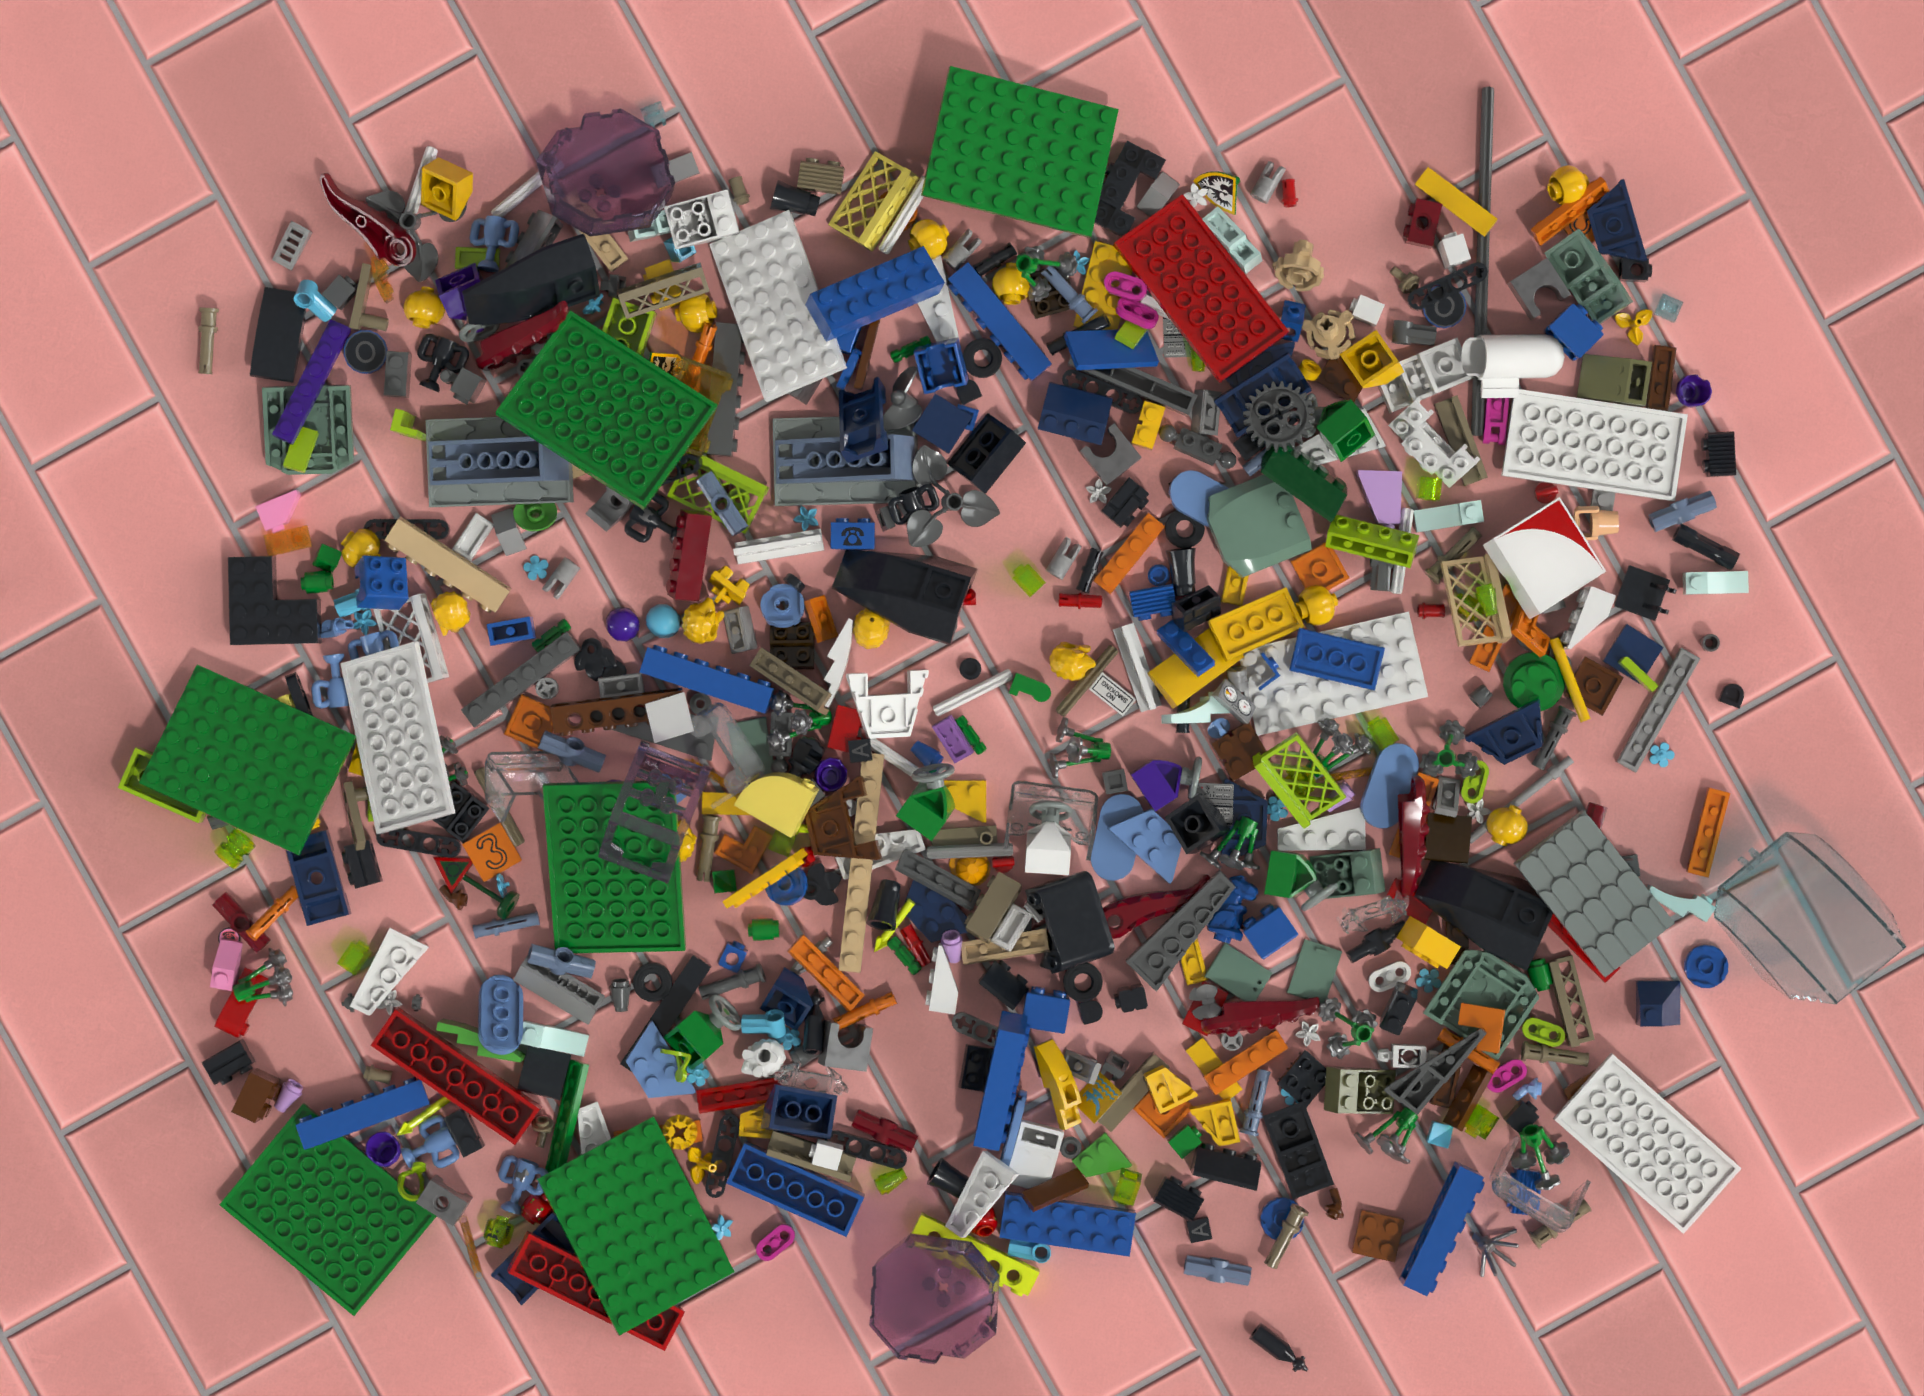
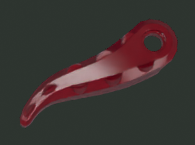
M329 173L321 174V186L331 208L361 235L379 260L385 258L391 264L398 267L409 265L414 261L416 245L412 237L406 232V229L388 218L386 212L377 211L368 206L367 202L358 201L338 189ZM398 243L404 246V254L399 253L397 249Z
M561 301L552 309L481 341L480 345L483 354L475 360L477 367L484 371L494 370L508 362L515 364L517 362L516 357L520 354L529 355L532 346L537 343L544 344L547 341V336L552 332H556L559 325L565 321L568 313L567 302Z
M1412 776L1410 793L1398 795L1401 862L1400 895L1402 898L1410 897L1417 890V879L1423 872L1421 867L1422 857L1425 856L1427 851L1424 845V837L1429 833L1426 815L1430 812V808L1426 804V786L1421 776Z
M1206 874L1195 885L1186 889L1140 893L1110 902V904L1103 907L1107 923L1108 918L1112 915L1119 916L1121 920L1119 926L1115 928L1109 926L1112 938H1121L1135 927L1154 917L1177 911L1211 877Z
M1319 997L1295 1001L1223 1003L1224 1011H1221L1217 1017L1203 1020L1201 1022V1029L1210 1035L1226 1033L1230 1037H1234L1238 1031L1247 1030L1248 1033L1253 1034L1262 1027L1274 1029L1283 1022L1293 1023L1300 1016L1313 1015L1320 1006Z

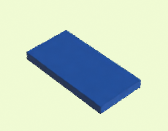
M1119 329L1068 331L1064 335L1076 370L1157 367L1159 360L1148 331H1146L1134 349L1114 339Z
M1299 628L1289 671L1375 691L1385 648Z

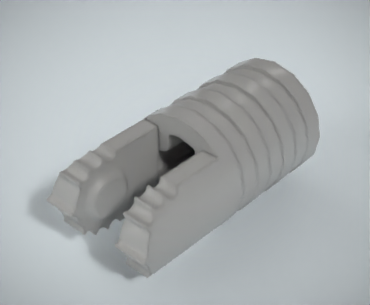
M1268 161L1250 194L1253 198L1265 204L1269 202L1286 168L1279 166L1272 179H1270L1269 176L1274 167V163Z
M969 228L942 257L956 271L982 243L977 238L967 248L963 246L972 236V231Z
M1068 537L1064 538L1046 568L1048 573L1060 580H1063L1082 547L1079 544L1074 545L1069 554L1065 556L1064 554L1071 544V539Z
M564 557L542 590L548 592L556 581L559 580L561 583L553 596L558 600L578 573L580 567Z
M1230 667L1227 669L1228 681L1240 692H1243V695L1250 701L1246 667Z

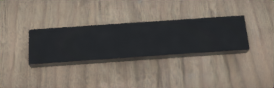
M695 955L691 957L671 987L669 994L665 996L648 1021L649 1023L653 1020L663 1037L667 1034L711 968L710 965ZM648 1023L646 1024V1026L644 1027V1029L642 1030V1032L640 1033V1035L638 1036V1038L636 1039V1041L634 1042V1044L632 1045V1047L620 1063V1065H622L629 1071H631V1069L626 1063V1058L635 1047L638 1039L644 1033Z

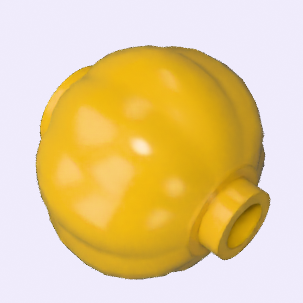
M1562 166L1550 176L1547 191L1550 198L1560 205L1572 203L1583 196L1589 184V179L1585 173H1582L1574 166Z
M931 219L920 220L910 231L911 239L908 240V245L911 251L924 246L930 258L935 259L946 250L947 237L949 236L948 229L944 224L939 225Z
M1007 263L1006 267L998 270L992 279L994 294L1007 305L1020 304L1021 300L1029 296L1030 283L1021 277L1022 272L1017 269L1016 263Z
M422 286L421 290L408 295L404 302L403 310L405 316L413 321L412 325L415 327L429 329L430 325L437 324L445 313V308L439 296L430 287Z
M705 293L680 302L679 308L675 309L677 322L681 321L690 332L701 333L705 322L713 323L714 318H717L715 301H711Z
M359 529L356 533L350 531L341 543L344 546L342 550L343 560L352 568H354L363 555L381 556L378 554L381 545L380 540L369 529Z
M1319 585L1309 586L1300 593L1296 609L1300 618L1305 619L1307 623L1317 626L1324 625L1333 618L1338 600L1334 593L1331 594L1325 587Z
M1510 804L1509 808H1497L1490 813L1486 825L1494 842L1507 846L1508 843L1516 844L1525 837L1528 824L1521 814L1522 809Z

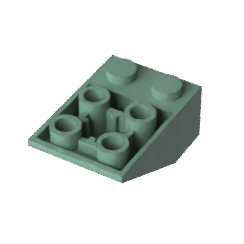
M1380 848L1310 856V863L1316 872L1317 880L1322 885L1321 887L1325 888L1332 883L1338 884V888L1325 899L1385 892Z

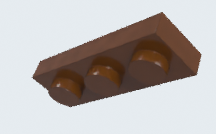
M1473 1064L1442 1122L1462 1132L1493 1074Z

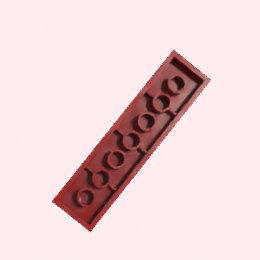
M399 1007L394 1010L370 1045L514 1145L518 1143L543 1107Z
M527 1231L507 1268L508 1273L612 1325L577 1256ZM674 1305L627 1331V1333L665 1351L685 1311L683 1308Z

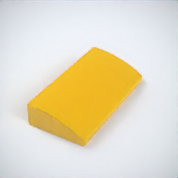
M1208 628L1194 640L1214 659L1215 666L1197 677L1174 653L1147 674L1173 709L1244 658L1243 654L1225 662L1213 633Z

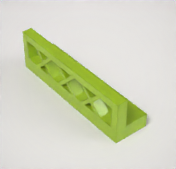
M395 408L390 430L402 436L426 441L427 434L413 429L416 416Z

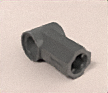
M1394 320L1391 342L1403 345H1411L1412 343L1434 346L1437 327Z
M1370 558V567H1372L1370 590L1389 591L1393 564Z

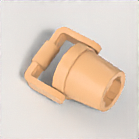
M1598 506L1575 507L1574 516L1572 517L1579 529V513H1590V533H1583L1586 540H1597L1600 535L1618 533V511L1599 510Z

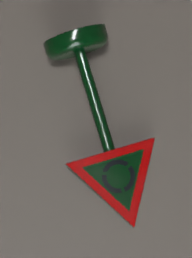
M433 857L451 895L463 879L500 903L497 909V916L501 919H506L513 911L520 894L510 891L502 898L468 877L466 874L473 865L470 858Z

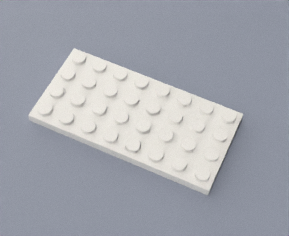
M789 210L739 231L740 233L709 244L766 402L847 368L837 338L826 342L805 306L810 293L819 289Z
M1519 389L1518 398L1512 399L1501 476L1675 501L1688 414Z
M1409 611L1319 632L1385 648L1375 691L1289 671L1297 637L1265 644L1243 654L1244 658L1240 660V665L1246 667L1250 701L1256 706L1252 717L1257 736L1324 721L1326 718L1334 719L1428 697ZM1263 652L1267 658L1272 656L1279 666L1276 670L1280 676L1262 690H1259V686L1275 675L1260 653ZM1408 676L1413 683L1408 682L1405 678Z
M419 642L407 643L340 663L376 834L455 814Z
M1612 1053L1553 1118L1683 1234L1742 1169Z

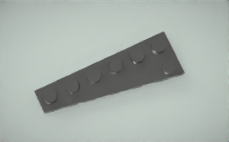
M617 707L613 709L614 716L620 718L625 715L622 708ZM634 707L637 714L643 715L646 713L645 707ZM594 710L591 712L594 720H601L603 718L600 711ZM690 714L693 732L655 743L712 761L718 718ZM639 722L638 726L628 728L625 727V724L616 725V729H613L614 731L654 743L651 727L647 725V722Z
M1219 870L1126 959V963L1157 991L1173 971L1178 961L1186 954L1190 945L1198 938L1205 925L1207 926L1215 912L1219 910L1234 890L1235 884Z

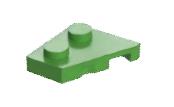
M1105 1132L1080 1152L1077 1157L1072 1159V1162L1086 1178L1132 1166L1131 1162Z

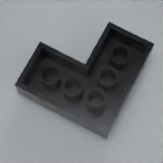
M228 557L230 645L322 643L321 600H277L276 557Z

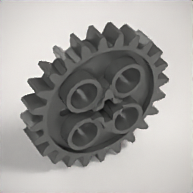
M1274 381L1271 384V388L1264 384L1263 392L1258 389L1255 390L1257 397L1249 396L1252 404L1245 403V408L1249 410L1243 412V416L1248 418L1244 420V425L1249 426L1246 429V433H1253L1251 436L1252 441L1259 439L1258 447L1265 443L1266 451L1271 446H1274L1275 453H1277L1279 447H1282L1283 451L1286 452L1288 445L1294 450L1295 442L1303 444L1301 437L1309 438L1306 430L1313 431V426L1310 423L1315 422V417L1311 416L1315 413L1314 408H1308L1312 405V400L1305 401L1307 393L1305 392L1300 395V387L1292 390V383L1287 388L1284 387L1283 381H1281L1279 387H1276ZM1288 399L1290 404L1284 407L1279 405V401ZM1262 408L1270 410V413L1265 416L1260 415L1258 412ZM1279 414L1280 416H1283V419L1279 420V418L1275 415ZM1291 418H1297L1300 422L1292 426L1288 421ZM1276 427L1280 431L1275 435H1271L1268 433V430Z

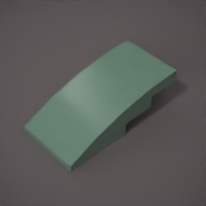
M1577 229L1544 253L1567 289L1571 290L1578 304L1585 307L1591 319H1595L1599 324H1602L1633 302L1609 264L1580 229Z

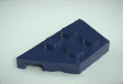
M1621 179L1610 192H1607L1597 204H1594L1587 211L1597 248L1602 255L1647 261L1625 180Z
M1292 341L1269 347L1225 380L1234 388L1285 353L1289 352L1292 357L1295 342Z
M1536 699L1466 734V741L1469 743L1472 741L1481 747L1483 752L1494 756L1503 765L1542 747L1543 735L1540 700Z
M1224 779V784H1234L1232 826H1228L1230 831L1234 827L1236 820L1240 821L1242 816L1258 823L1256 827L1258 833L1255 837L1253 850L1265 846L1268 801L1236 783ZM1238 829L1221 850V854L1230 856L1232 850L1235 849L1241 836L1237 834ZM1226 833L1225 835L1222 836V841L1224 840V838L1227 836L1228 833ZM1245 837L1239 851V856L1245 855L1248 852L1250 837Z
M913 880L905 902L911 899L915 905L907 914V917L931 943L941 940L943 933L948 930H956L960 934L967 933L965 928L967 925L964 924L967 916L953 901Z

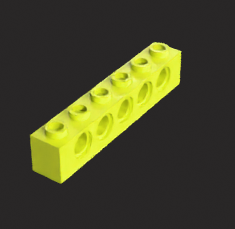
M921 1212L910 1235L914 1245L922 1249L925 1246L933 1249L932 1253L940 1258L947 1256L952 1259L953 1264L961 1268L964 1265L970 1267L973 1274L980 1277L986 1275L992 1278V1283L1003 1287L1005 1284L1011 1287L1010 1291L1021 1297L1023 1294L1029 1295L1040 1273L1038 1268L1013 1256H1008L1007 1253L970 1235H967L966 1238H960L945 1227V1223ZM933 1231L938 1232L941 1236L940 1240L937 1242L930 1241L928 1238L929 1233ZM951 1241H957L960 1244V1249L955 1252L950 1251L948 1244ZM970 1251H977L980 1254V1258L977 1261L969 1260L967 1255ZM991 1260H996L1000 1264L999 1268L995 1271L987 1267L988 1262ZM1010 1270L1019 1272V1277L1016 1280H1010L1007 1277V1273Z

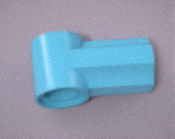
M308 279L302 280L299 283L294 295L295 304L301 308H308L323 322L330 320L336 313L337 308L318 292L317 284Z
M356 589L354 593L333 600L340 618L360 610L370 609L357 608L356 596L359 593V589Z
M773 1009L765 1014L742 1015V1033L767 1034L768 1037L773 1039L781 1038L786 1034L784 1013L781 1010Z
M1010 1239L1007 1255L1045 1263L1050 1259L1051 1248L1045 1244ZM1038 1247H1045L1048 1252L1044 1257H1038L1035 1254V1250Z

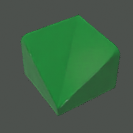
M321 544L312 565L333 573L339 563L342 552Z
M735 869L712 872L714 894L737 891Z

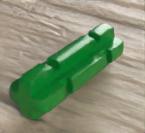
M924 336L920 338V341L915 340L902 346L900 350L896 349L890 352L893 362L897 363L904 357L908 358L914 355L913 352L916 347L931 344L930 338Z
M562 619L557 623V627L553 626L541 635L542 638L540 640L536 639L532 642L536 652H540L546 645L548 646L562 636L563 632L566 633L571 630L567 620Z
M963 715L958 717L955 721L970 745H973V750L977 755L982 754L986 751V746L983 742H980V738L972 726L968 725L967 719Z
M895 936L890 939L887 946L891 950L894 949V954L904 966L909 967L908 971L912 975L917 974L922 969L919 962L914 961L915 957L904 945L900 944L902 942L898 937Z

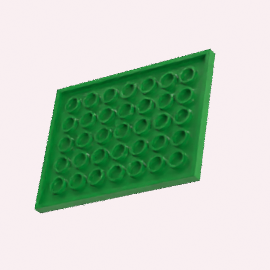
M950 66L948 68L921 196L1090 238L1092 237L1119 109Z
M570 310L565 321L552 334L496 410V415L644 510L715 412L718 405Z
M197 664L139 783L299 856L352 748L356 735Z
M675 780L544 783L543 798L555 950L560 947H566L572 953L685 951L686 935Z
M303 1103L219 1205L350 1314L355 1316L437 1216L416 1203L417 1200L408 1201L404 1199L398 1192V1180L384 1168L373 1163L361 1149L345 1136L304 1150L296 1125L300 1123L299 1119L312 1115V1118H316L319 1115ZM403 1185L404 1190L407 1194L415 1195L413 1192H411L407 1187Z
M654 1116L537 1178L618 1336L735 1272L669 1144L666 1143L667 1140Z

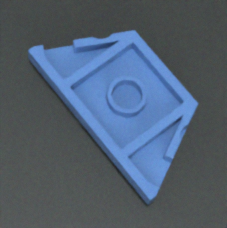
M1153 809L1143 811L1136 816H1131L1107 828L1159 876L1171 884L1182 846L1169 824Z
M653 1020L650 1021L644 1033L636 1042L635 1047L626 1058V1063L648 1098L696 1093L695 1088L687 1079L683 1083L675 1080V1073L678 1069L676 1057L660 1053L661 1049H671Z

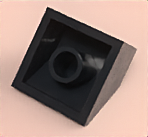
M1201 794L1196 795L1165 816L1166 821L1186 854L1198 853L1230 831L1221 813Z
M994 960L978 980L979 984L1011 1010H1014L1029 990V987L1026 985L1028 981L1020 974L1013 975L1009 971L1011 967L1004 961L1000 960L998 963Z

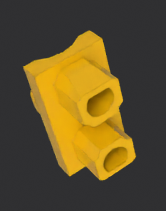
M723 566L718 572L715 570L708 581L714 586L711 592L717 595L714 600L717 604L722 599L727 604L733 600L740 605L746 596V591L750 584L741 578L735 585L731 583L729 579L733 572L727 566Z

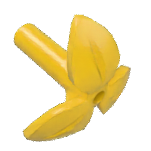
M1650 309L1640 310L1636 312L1634 320L1631 319L1628 313H1618L1615 315V321L1621 328H1631L1627 336L1633 344L1638 346L1643 340V332L1638 327L1647 325L1652 318L1653 312Z
M691 1147L687 1154L688 1160L695 1162L696 1165L690 1169L692 1181L695 1184H699L704 1178V1169L715 1172L717 1165L722 1160H718L713 1164L711 1163L712 1152L707 1153L702 1159L701 1150L698 1147Z

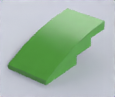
M444 1018L437 1023L436 1031L458 1034L457 1043L478 1046V1056L514 1062H522L525 1059L526 1054L519 1049L505 1055L494 1054L488 1051L479 1041L477 1027Z

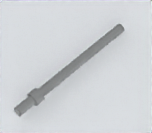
M1568 755L1556 766L1552 765L1547 769L1546 774L1504 807L1509 808L1510 804L1517 807L1520 806L1552 779L1556 780L1562 775L1561 772L1574 763V761ZM1487 821L1471 832V844L1488 831Z

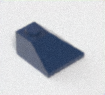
M784 967L759 1009L764 1012L773 1009L781 1010L784 1013L785 1024L797 1031L813 1006V1002L804 979Z
M1636 981V1025L1640 1027L1680 1025V981Z

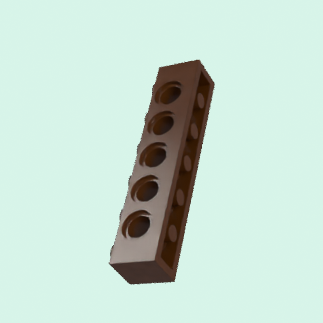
M683 688L552 704L550 709L554 733H560V736L572 735L573 731L581 730L582 733H590L595 731L594 728L603 727V730L616 729V725L625 724L627 728L638 726L639 722H647V725H650L647 711L645 714L639 715L635 712L634 707L636 705L645 706L647 703L682 693ZM617 707L622 708L625 715L618 718L614 716L613 709ZM598 710L602 713L603 718L601 720H594L591 712ZM577 713L580 715L581 721L573 723L570 721L569 715Z

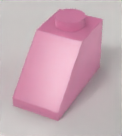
M294 490L255 506L265 531L277 533L285 529L284 525L290 523L300 499V491Z
M221 938L213 964L210 987L228 991L233 990V985H236L238 980L243 942Z

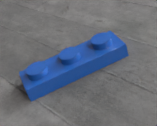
M1173 620L1157 630L1159 638L1197 677L1215 666L1214 659L1187 632H1183Z

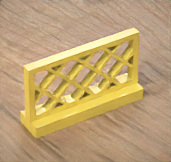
M875 151L828 225L873 252L920 178L911 170L900 166ZM880 159L883 161L884 169L874 172V165ZM901 171L897 180H890V172ZM885 174L886 183L877 186L875 177ZM871 179L872 188L863 190V182ZM887 188L888 194L885 198L879 200L878 191ZM873 193L875 201L865 204L863 195ZM859 197L861 206L851 209V201ZM876 207L874 216L867 218L866 209ZM861 211L863 220L853 223L852 214ZM848 216L849 224L841 227L836 225L841 217ZM864 225V231L861 236H855L854 228Z

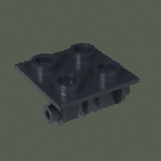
M1304 1050L1302 1053H1299L1294 1063L1291 1062L1292 1066L1286 1068L1287 1072L1281 1078H1278L1277 1085L1299 1103L1304 1101L1307 1108L1325 1086L1326 1068Z

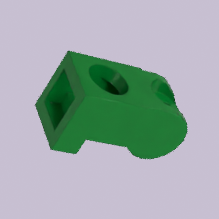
M1018 673L1015 674L1008 692L1017 696L1018 692L1021 691L1031 695L1038 702H1045L1051 696V689L1048 685Z

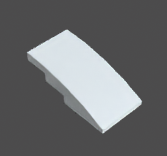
M1458 337L1399 362L1404 373L1389 383L1378 386L1389 413L1409 406L1418 397L1422 400L1474 378V376H1468L1462 368V347Z
M850 618L827 657L834 660L824 678L825 681L831 684L828 692L832 696L825 705L830 708L840 687L848 664L854 623Z

